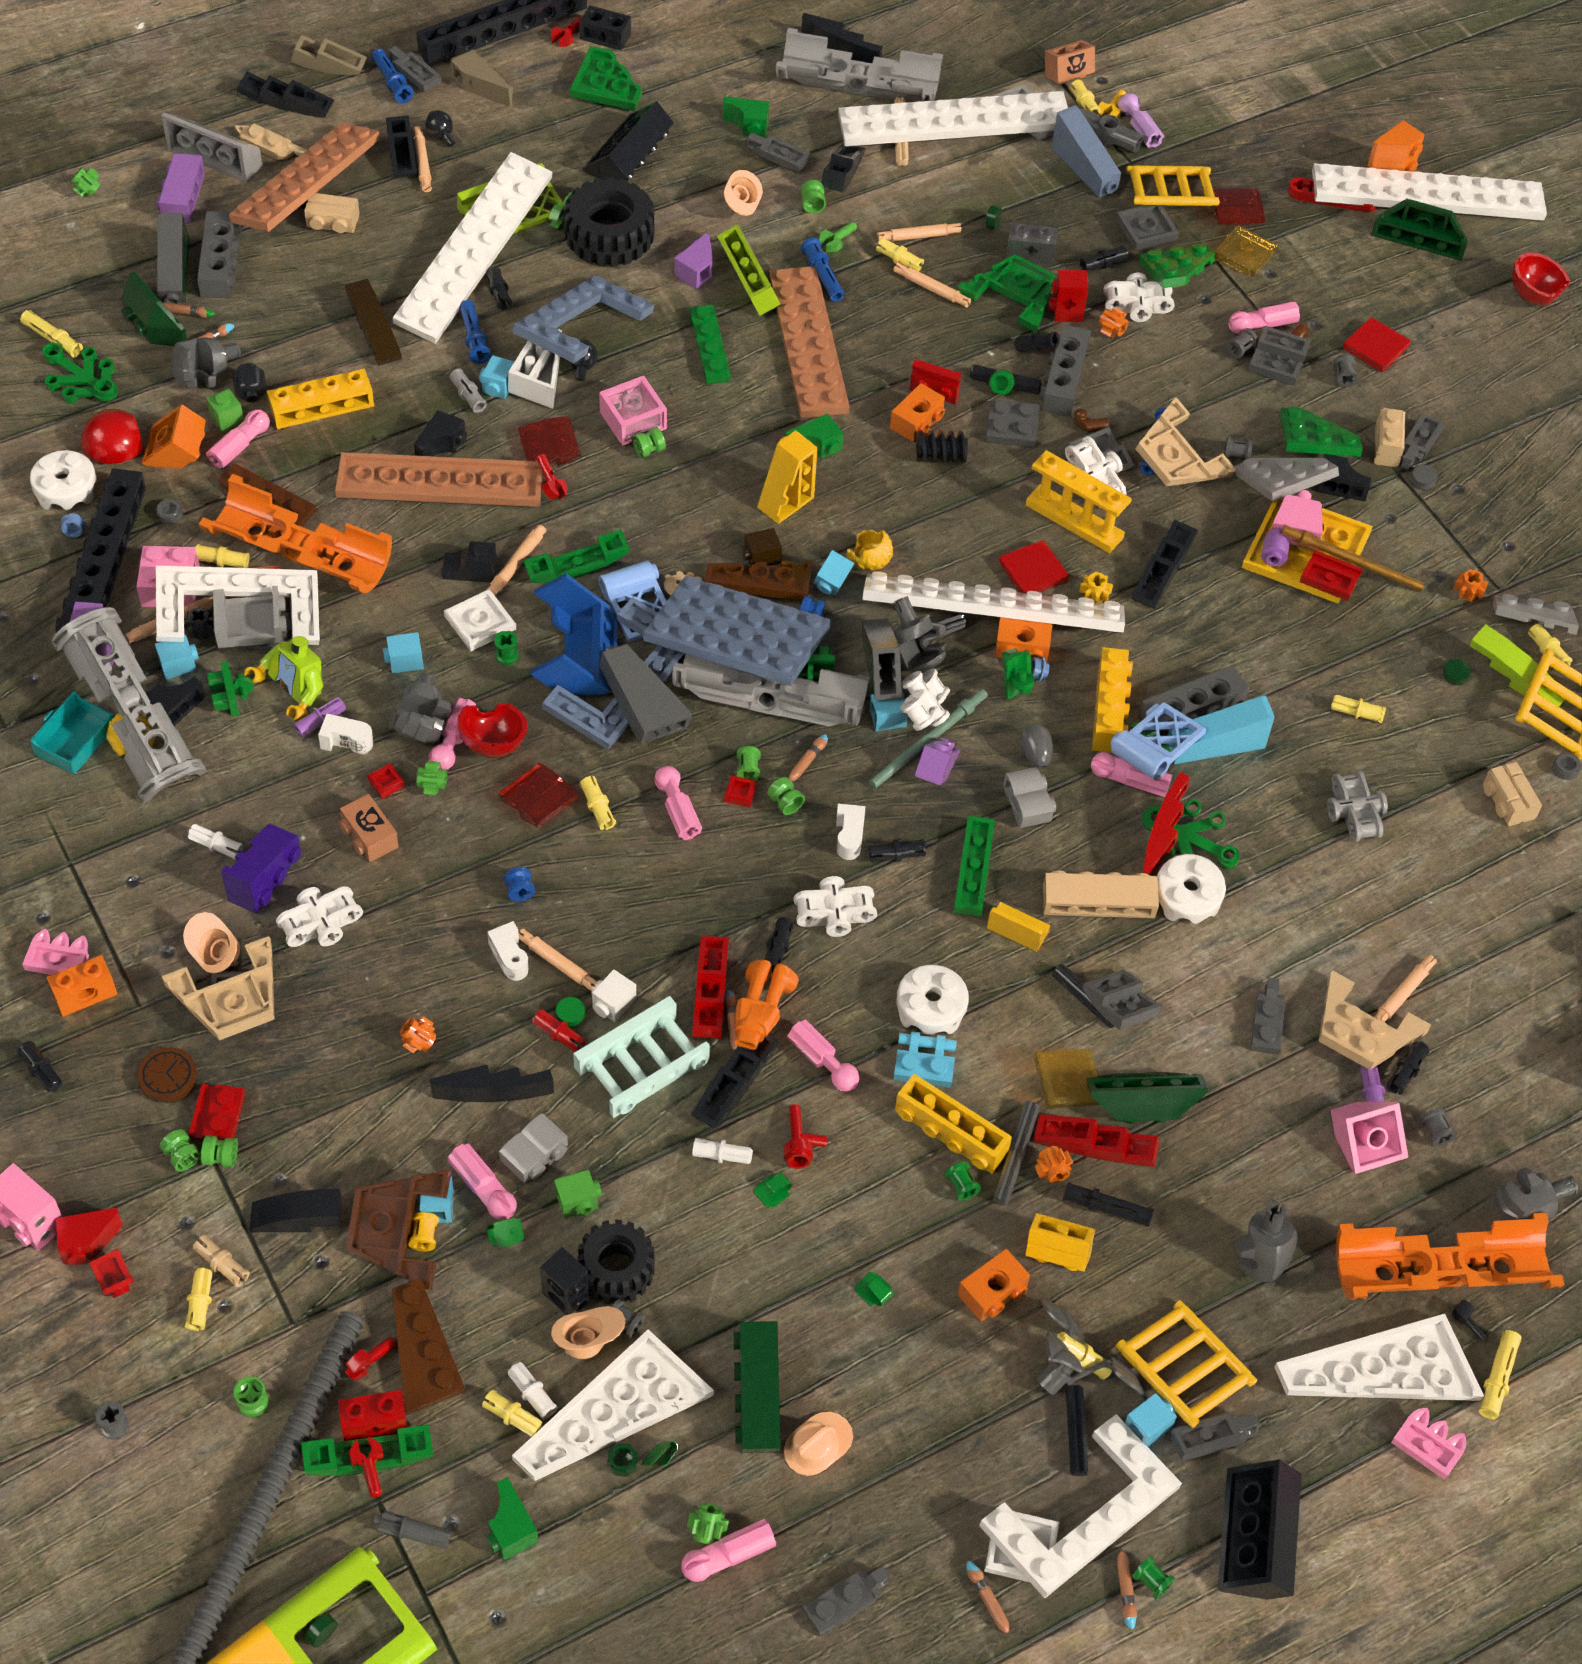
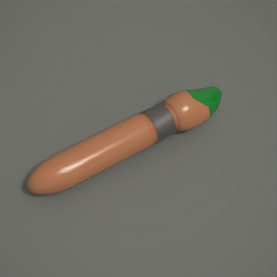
M162 302L171 313L199 316L201 318H211L215 315L214 311L206 307Z

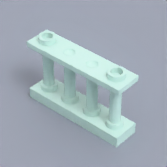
M670 996L573 1053L574 1068L581 1076L588 1071L593 1072L613 1097L609 1100L612 1118L619 1114L630 1112L637 1103L693 1069L698 1070L702 1068L709 1060L710 1045L707 1041L695 1048L674 1022L676 1019V1003ZM660 1028H665L685 1054L671 1062L650 1036L651 1033ZM636 1042L642 1043L661 1067L660 1070L648 1077L626 1050ZM611 1057H617L637 1084L622 1091L602 1063Z

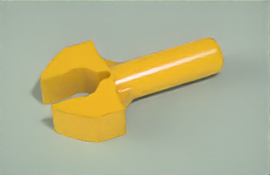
M1120 90L1110 103L1101 101L1098 105L1101 109V113H1098L1099 116L1102 117L1103 114L1111 112L1109 115L1116 116L1119 119L1122 109L1118 108V102L1126 92Z

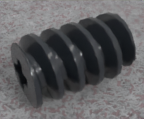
M919 430L916 437V461L919 454L922 455L924 462L927 461L929 455H932L934 462L937 461L939 455L942 456L943 462L947 461L949 455L952 456L953 462H956L958 456L961 455L963 462L966 463L968 439L967 437L965 438L963 431H959L956 438L953 431H949L945 438L942 430H939L936 437L933 430H929L926 437L923 430Z

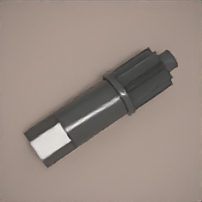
M384 1511L382 1516L376 1515L373 1524L378 1525V1532L393 1535L400 1539L407 1538L447 1549L452 1530L409 1519L408 1516H401Z

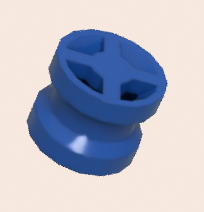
M805 596L800 610L824 617L826 601H814L811 597Z
M517 867L504 874L503 879L505 885L509 887L507 894L510 900L524 901L535 894V886L530 882L532 877L528 868Z

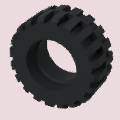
M608 177L607 180H601V178L594 179V182L590 183L587 181L583 183L581 188L577 187L572 192V195L570 194L567 198L566 205L564 206L565 240L569 248L580 259L584 258L590 264L594 262L598 266L603 267L605 265L616 267L621 263L626 265L631 263L632 259L637 260L643 256V253L645 254L653 243L655 232L654 204L649 195L643 189L640 190L638 185L634 183L629 184L624 179L615 180L612 177ZM606 219L622 221V223L614 225H604L597 222Z

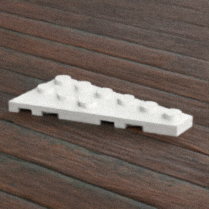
M1445 1314L1280 1361L1274 1367L1286 1395L1481 1401L1484 1397Z
M647 1330L512 1455V1459L533 1481H536L714 1396V1390L650 1330Z

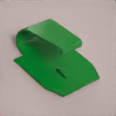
M780 1172L775 1177L771 1174L757 1184L753 1192L767 1208L777 1206L790 1196L788 1191L793 1184Z
M510 1218L486 1226L489 1243L492 1245L498 1244V1248L518 1244L524 1239L520 1219Z
M869 1272L854 1286L857 1294L871 1307L874 1304L882 1306L893 1296V1292L890 1290L892 1286L880 1275Z
M663 1441L661 1444H657L645 1457L641 1465H652L670 1446V1451L662 1464H658L659 1466H667L677 1452L678 1444L674 1441Z

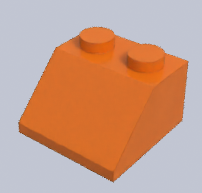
M1404 120L1374 141L1367 168L1414 172L1418 166V156L1423 149L1422 142L1425 134Z
M182 404L151 426L142 464L150 467L182 469L189 463H194L200 455L199 447L205 435L204 427L206 420Z

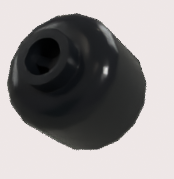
M245 363L240 365L233 373L234 392L237 397L244 399L246 402H256L266 393L265 373L257 365Z

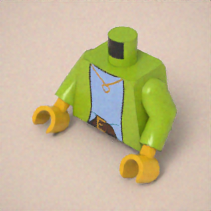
M295 636L288 642L282 641L274 646L260 660L261 664L258 667H248L244 675L251 676L255 673L252 681L253 683H259L264 681L266 677L265 671L268 670V675L300 703L299 706L290 705L286 711L288 717H294L293 721H300L308 715L307 706H311L317 696L321 694L323 681L321 678L320 657L308 648L307 638Z

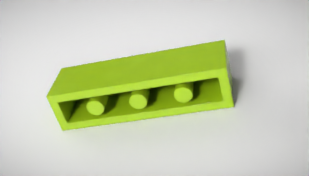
M737 224L717 235L759 316L781 305L739 225Z

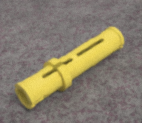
M31 310L23 312L20 318L22 324L28 326L51 343L60 344L62 349L71 357H78L83 350L82 344L69 337L65 330L57 329Z
M1511 1330L1502 1332L1491 1374L1484 1383L1485 1393L1479 1413L1487 1419H1498L1502 1401L1509 1392L1508 1381L1517 1349L1521 1342V1336Z

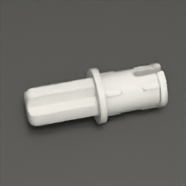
M193 824L189 829L188 838L208 847L211 852L217 851L235 860V856L239 853L237 851H243L244 844L223 836V833L220 831L213 832L198 824Z
M695 1138L692 1152L693 1157L718 1160V1163L726 1160L750 1164L753 1150L750 1147L726 1144V1140L719 1142Z
M519 1362L511 1366L508 1376L522 1392V1399L529 1401L542 1420L550 1418L557 1411L558 1407L543 1390V1383L541 1381L537 1382L523 1363Z

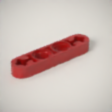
M1297 177L1292 179L1289 184L1288 194L1296 200L1368 213L1374 212L1377 209V206H1373V204L1354 205L1315 201L1314 180Z

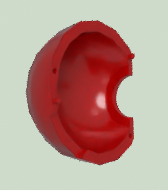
M1527 252L1521 254L1513 265L1511 278L1514 289L1522 299L1533 305H1550L1570 285V279L1566 271L1550 257L1540 253Z
M105 409L94 414L85 423L81 434V448L85 455L96 462L117 464L129 461L142 453L143 445L135 416L121 409Z
M509 703L497 704L496 708L490 712H480L476 705H466L458 715V729L461 739L470 751L486 758H500L514 752L524 740L528 730L527 720L523 713Z

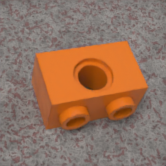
M920 383L891 411L890 429L915 442L919 430H923L925 435L935 421L941 420L945 413V397Z
M1000 617L995 657L1002 658L1004 651L1016 648L1019 652L1028 650L1031 654V659L1033 657L1041 659L1043 656L1047 663L1052 624Z
M102 955L47 976L50 989L62 1017L118 995L113 978Z
M1006 1248L962 1280L959 1285L958 1296L982 1322L988 1316L991 1318L997 1316L1011 1299L1017 1301L1028 1291L1027 1286L1030 1274ZM997 1284L1002 1287V1290H993L989 1285Z

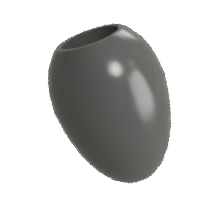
M1042 724L1026 726L1020 734V746L1026 759L1034 767H1047L1053 755V742L1048 729Z

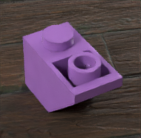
M707 233L696 239L686 250L680 252L674 261L675 276L695 289L712 277L710 235Z
M945 738L930 742L924 746L915 776L937 785L945 783L961 749L954 746L955 742Z

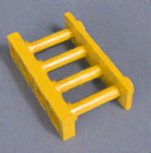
M1046 450L1032 465L1031 469L1042 474V482L1026 499V506L1110 554L1123 540L1125 534L1123 530L1114 526L1115 519L1131 503L1132 498ZM1052 481L1064 487L1062 496L1051 490ZM1073 492L1085 499L1084 508L1072 502ZM1094 505L1106 511L1105 520L1093 514Z

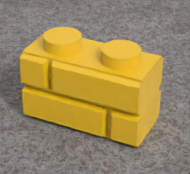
M1036 1213L1030 1227L1025 1256L1035 1258L1036 1261L1041 1263L1051 1262L1062 1265L1070 1271L1080 1270L1085 1272L1092 1251L1095 1229Z

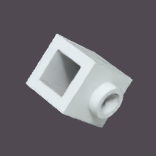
M613 970L603 981L599 980L591 992L592 1005L595 1012L603 1018L608 1017L613 1022H616L637 999L636 984L616 970Z

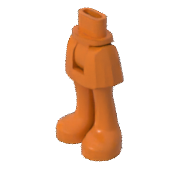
M756 960L748 964L745 972L746 980L750 983L746 998L738 1000L735 1009L736 1039L734 1042L737 1046L752 1050L756 1049L758 1043L762 1042L764 1037H767L780 1018V1011L777 1006L782 993H792L799 981L796 973L786 965L777 964L775 966L765 1001H760L764 985L768 983L771 977L772 966L767 960Z

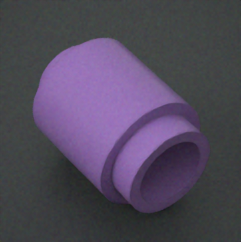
M1281 528L1271 529L1264 537L1261 557L1266 564L1271 566H1280L1287 561L1290 538L1280 534Z

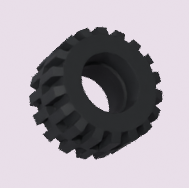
M615 1219V1224H609V1220L603 1221L602 1227L599 1228L595 1225L591 1228V1235L585 1233L582 1238L583 1244H579L577 1257L578 1262L588 1270L589 1292L592 1291V1298L598 1301L602 1297L605 1304L611 1305L612 1300L617 1301L620 1299L624 1302L625 1299H629L632 1302L636 1300L637 1293L642 1296L646 1292V1285H651L653 1281L652 1275H654V1247H652L650 1237H645V1231L641 1227L634 1229V1223L628 1221L627 1225H624L622 1220ZM614 1253L624 1254L633 1260V1263L628 1268L621 1271H610L599 1264L605 1256Z

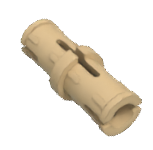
M207 1235L199 1238L203 1242L202 1245L198 1241L194 1243L193 1251L209 1262L210 1268L214 1272H220L235 1287L243 1285L239 1280L240 1277L245 1282L247 1281L250 1272L232 1259V1254L228 1250L219 1248Z

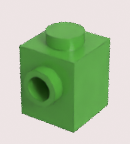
M230 389L207 398L210 418L222 435L237 428L244 421L241 404Z
M589 1170L554 1180L555 1194L564 1219L576 1215L586 1216L598 1209V1197L602 1196L598 1179L592 1180Z

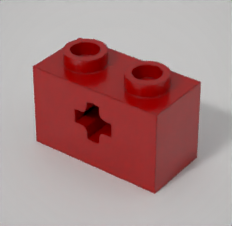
M1058 270L1057 280H1052V294H1054V297L1049 299V311L1053 312L1054 322H1083L1089 288L1087 270Z
M402 1390L338 1400L344 1441L397 1434V1429L407 1427Z

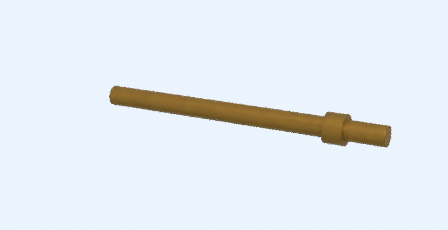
M1285 524L1281 529L1280 534L1297 540L1298 544L1308 548L1311 546L1419 592L1424 587V582L1314 537V533L1307 530L1300 531Z

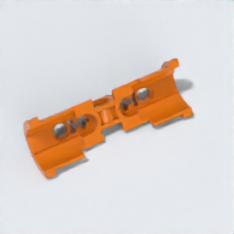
M234 474L228 479L229 489L225 502L226 506L216 521L202 518L199 523V527L206 532L214 535L222 532L277 553L291 561L348 581L352 589L358 590L361 593L370 592L378 584L385 572L392 549V535L384 532L376 535L348 523L345 525V532L323 523L319 524L315 532L294 524L298 518L297 513L272 504L271 493L243 483V478ZM252 527L262 528L261 532L256 535L248 533ZM343 562L353 564L348 570H340L338 568Z
M1533 1213L1532 1219L1493 1221L1491 1231L1457 1233L1456 1241L1458 1246L1430 1248L1427 1235L1395 1236L1396 1227L1354 1229L1352 1223L1339 1224L1337 1231V1268L1342 1290L1348 1300H1356L1357 1298L1364 1300L1368 1297L1367 1293L1439 1289L1444 1287H1460L1462 1285L1479 1287L1539 1283L1544 1289L1562 1288L1565 1284L1562 1275H1554L1549 1269L1545 1253L1546 1229L1549 1223L1547 1213ZM1494 1262H1505L1509 1266L1510 1271L1508 1273L1498 1272L1494 1267ZM1468 1264H1472V1267L1478 1269V1271L1470 1269ZM1410 1267H1413L1414 1272H1419V1274L1413 1275L1408 1270ZM1376 1269H1388L1391 1272L1392 1278L1390 1280L1380 1279L1376 1274Z

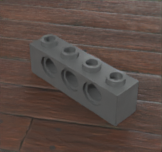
M206 211L197 279L201 298H230L231 288H235V274L233 271H237V256H235V253H239V239H237V236H241V225L230 222L229 213L231 212Z
M1062 325L1059 334V346L1053 347L1056 348V351L1051 350L1048 365L1052 367L1046 368L1044 382L1047 383V386L1042 385L1039 400H1043L1042 411L1071 416L1088 350L1091 330Z
M1231 665L1142 701L1138 718L1142 721L1147 717L1146 711L1156 703L1161 705L1165 702L1187 717L1195 719L1245 702L1249 687L1234 666ZM1165 713L1158 718V722L1173 721V718ZM1169 729L1159 730L1160 736H1168Z

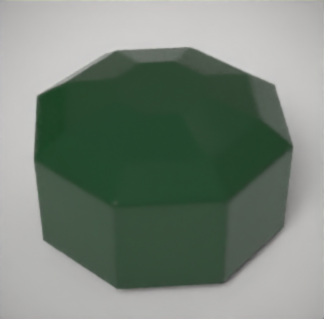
M618 1443L609 1450L607 1466L615 1476L627 1477L637 1470L638 1453L631 1444Z

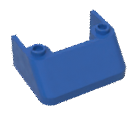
M567 573L535 589L534 594L552 607L551 621L553 625L565 633L564 654L532 669L530 674L552 690L559 685L574 695H606L612 692L598 665L602 652L611 646H617L618 620L613 608Z

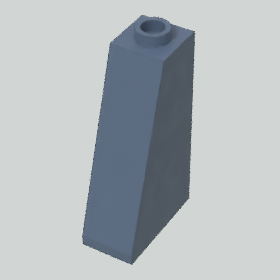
M1074 105L1057 112L1052 142L1053 150L1099 198L1117 191L1121 172L1079 107Z

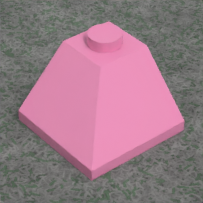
M1397 1101L1355 1102L1330 1110L1335 1138L1353 1173H1361L1408 1158L1400 1105Z

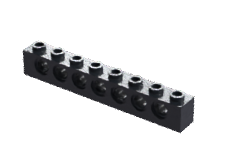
M502 0L416 31L418 53L426 64L431 66L587 9V0Z
M112 468L109 478L105 479L102 498L99 497L97 501L96 517H92L89 537L84 539V552L82 557L77 559L76 575L71 578L69 595L63 600L62 616L56 620V633L70 622L75 602L103 604V608L107 607L146 491L142 472Z

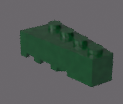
M778 1321L740 1322L739 1331H733L734 1350H739V1362H734V1381H740V1394H735V1413H741V1426H735V1445H741L742 1453H779L781 1447Z

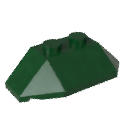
M1408 198L1378 214L1371 236L1459 261H1462L1468 243L1453 211Z
M134 271L129 273L121 296L123 304L121 312L127 322H132L140 337L144 336L150 344L174 346L177 342L188 340L185 327Z
M1177 1072L1115 1073L1086 1078V1084L1091 1097L1118 1122L1134 1124L1139 1121L1163 1123L1167 1120H1177L1208 1093V1087L1202 1074L1188 1075Z

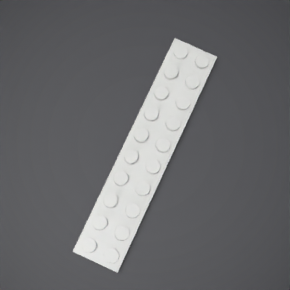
M1053 91L842 107L838 109V116L844 145L858 146L1054 131L1057 112L1067 109L1068 106L1064 92Z
M510 152L393 317V324L436 344L460 310L461 302L468 299L552 178V171Z
M1314 163L1312 169L1315 201L1354 205L1373 204V206L1391 208L1408 198L1461 214L1545 220L1547 214L1541 182Z
M884 572L867 573L863 592V600L893 603L902 597L904 599L905 596H908L911 606L1115 632H1124L1125 626L1124 606L1115 601L1095 603L1093 599L1085 597L1075 600L1068 599L1067 596L1055 594L1051 597L1043 596L1042 593L1037 591L1019 593L1012 588L995 590L981 584L971 587L965 586L964 583L952 581L947 584L939 583L937 579L933 578L916 580L909 575L892 577L887 576Z

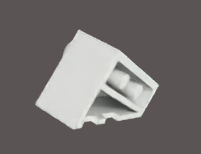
M527 341L508 372V392L553 409L560 356Z

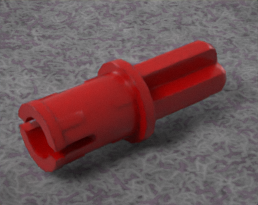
M540 1009L534 1015L533 1024L549 1034L552 1041H559L572 1050L573 1053L581 1049L573 1043L574 1040L585 1046L587 1039L569 1028L566 1021H559L543 1009Z

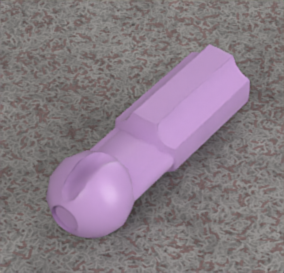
M1133 93L1122 95L1118 102L1119 109H1122L1121 113L1126 116H1132L1130 123L1136 132L1144 135L1143 141L1148 148L1159 146L1164 135L1147 111L1139 110L1140 100Z

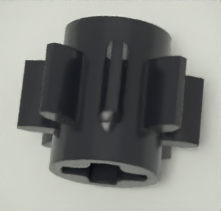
M198 607L190 612L187 611L188 619L184 620V630H187L189 638L194 637L201 641L209 636H213L214 617L210 609L205 610Z

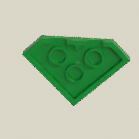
M590 46L570 88V97L636 111L642 97V89L633 82L631 74L624 65L619 64L612 50Z
M1196 243L1192 247L1187 248L1176 246L1166 251L1150 250L1146 254H1139V264L1162 288L1187 285L1190 282L1191 276L1196 277L1204 271V265H1211L1215 262V252L1203 243Z
M1295 406L1280 409L1279 418L1286 451L1361 457L1363 448L1360 436L1305 409Z

